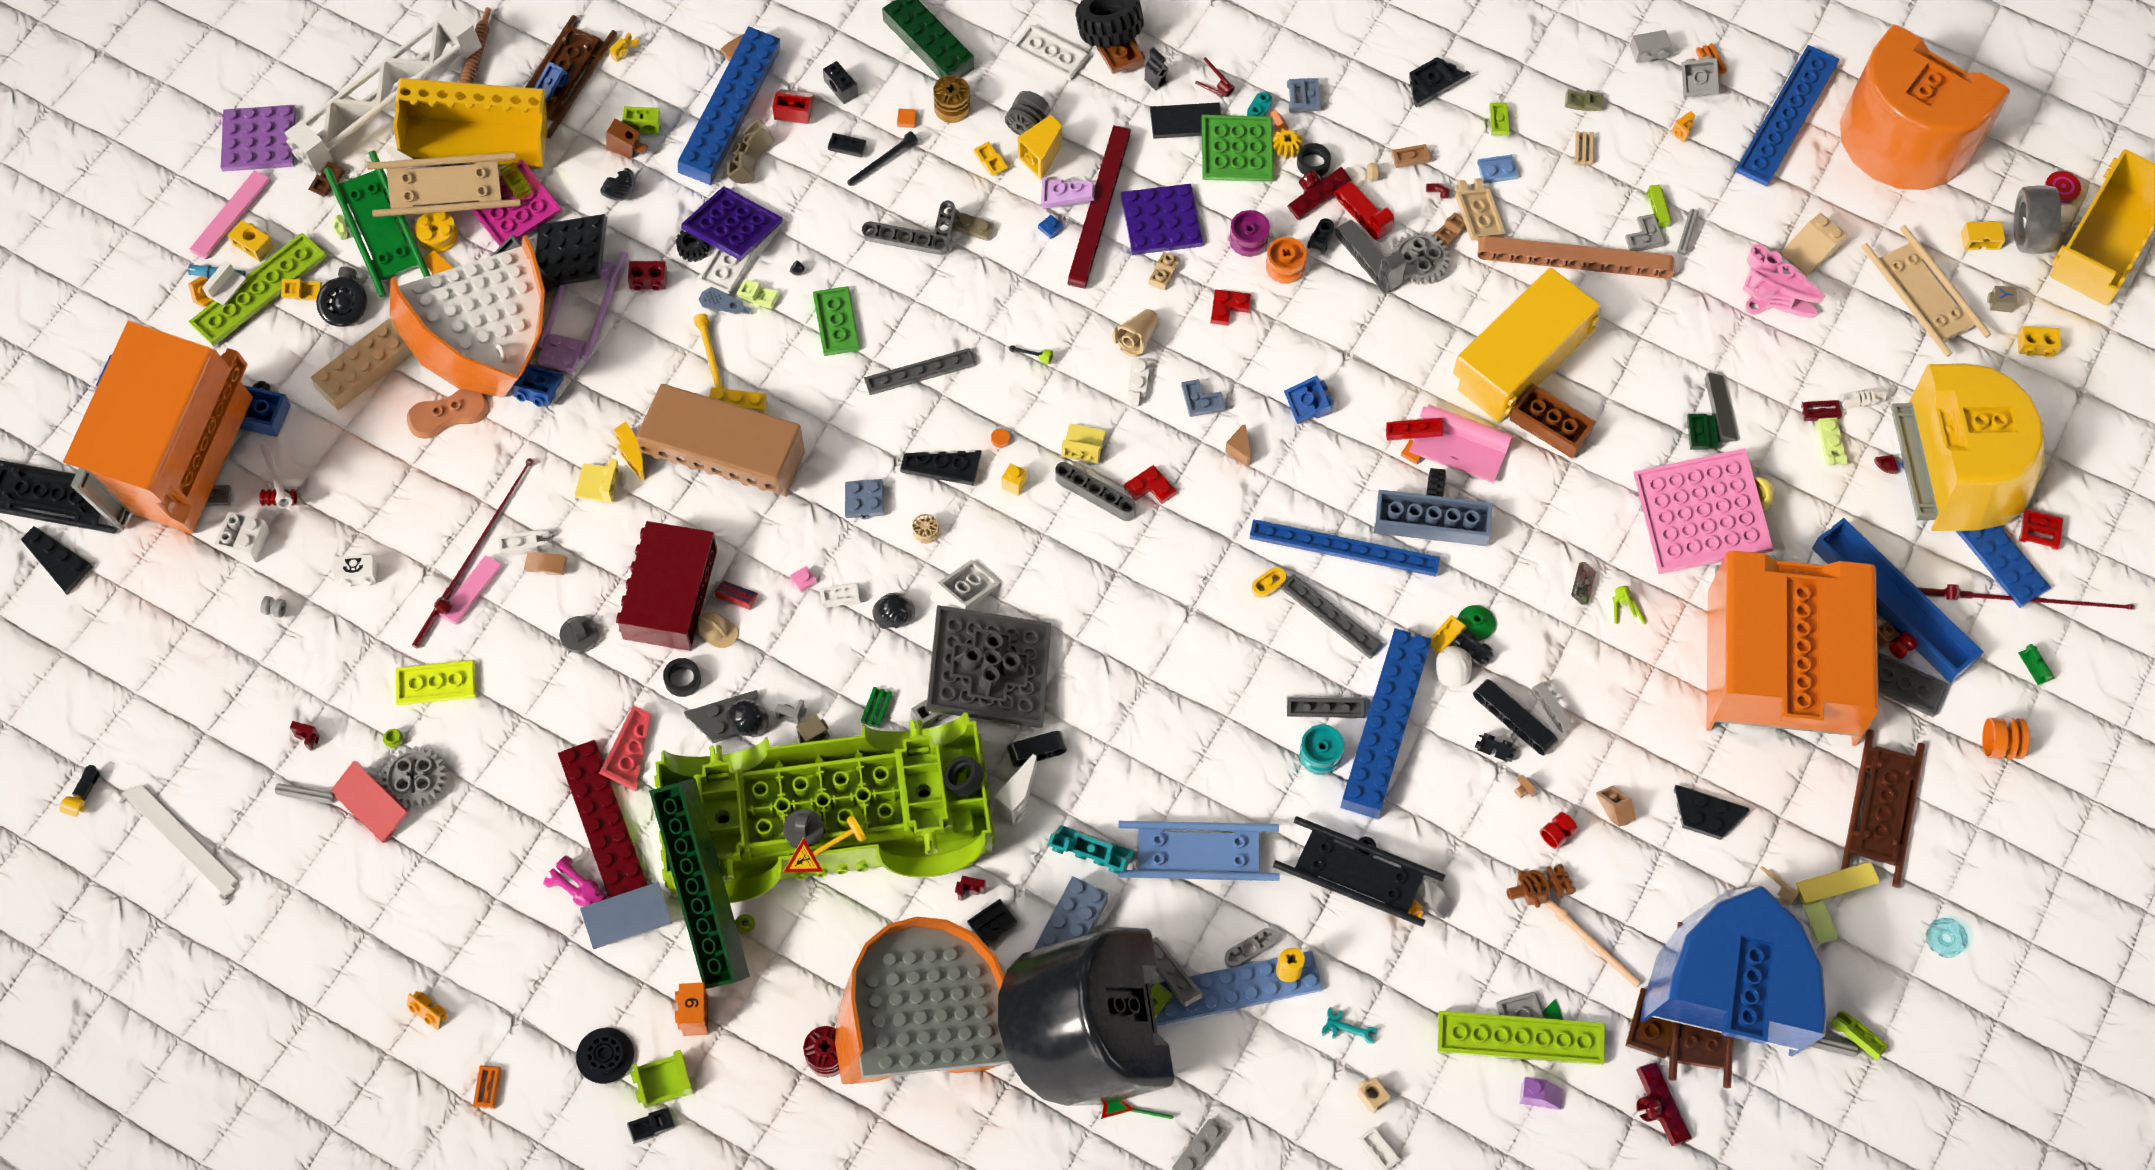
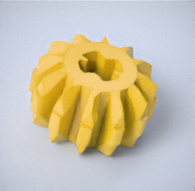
M1282 128L1281 132H1276L1273 138V149L1277 152L1278 156L1284 155V158L1289 155L1293 158L1294 154L1298 155L1303 143L1301 135H1297V130L1292 132L1290 128L1288 131Z

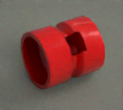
M1559 812L1539 832L1542 839L1550 847L1558 849L1566 842V838H1571L1578 831V827L1568 814Z

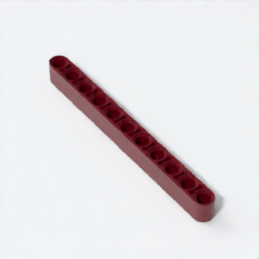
M1116 125L1112 127L1095 184L1094 201H1090L1069 272L1068 286L1086 289L1130 139V128Z

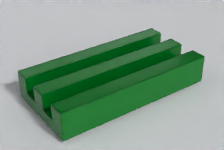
M873 686L861 718L862 724L880 728L892 697L891 691L886 692L885 689L879 690ZM876 694H878V697H877L876 703H875V705H874L873 711H872V713H871V716H870L869 720H867V717H868V715H869V712H870V709H871V707H872V704H873V701H874V699H875V696H876ZM885 696L886 698L877 722H873L882 697Z

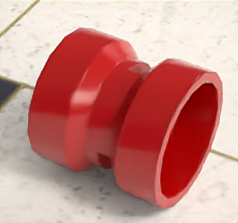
M1908 633L1901 634L1898 640H1894L1889 644L1890 652L1898 659H1903L1908 654V651H1912L1917 647L1915 639Z

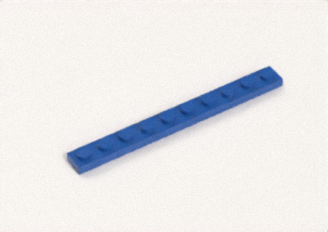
M1253 519L1249 539L1434 577L1437 576L1440 561L1438 556Z

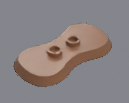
M459 389L445 399L422 401L413 405L407 413V424L415 437L422 439L432 438L451 426L480 422L489 412V402L485 394Z

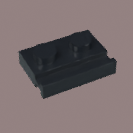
M998 899L967 920V924L987 945L1015 926L1017 920L1006 905L1003 904L1002 900Z

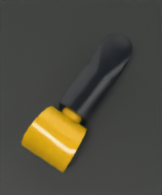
M95 765L86 766L81 779L72 792L73 797L66 796L60 804L61 813L78 817L79 812L83 813L84 801H86L93 785L100 777V773Z

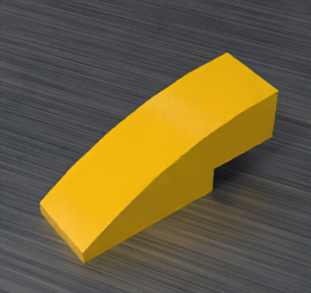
M625 421L614 429L615 437L621 444L618 446L621 457L643 481L645 479L643 457L640 453L636 436Z

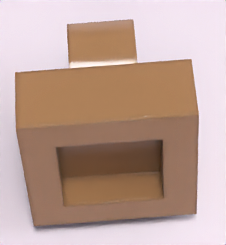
M1524 775L1517 779L1521 785L1514 792L1520 799L1527 793L1531 797L1538 793Z

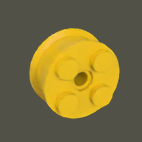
M446 212L425 213L418 218L415 224V234L419 243L428 252L433 250L437 253L445 252L452 248L458 239V230L454 220Z

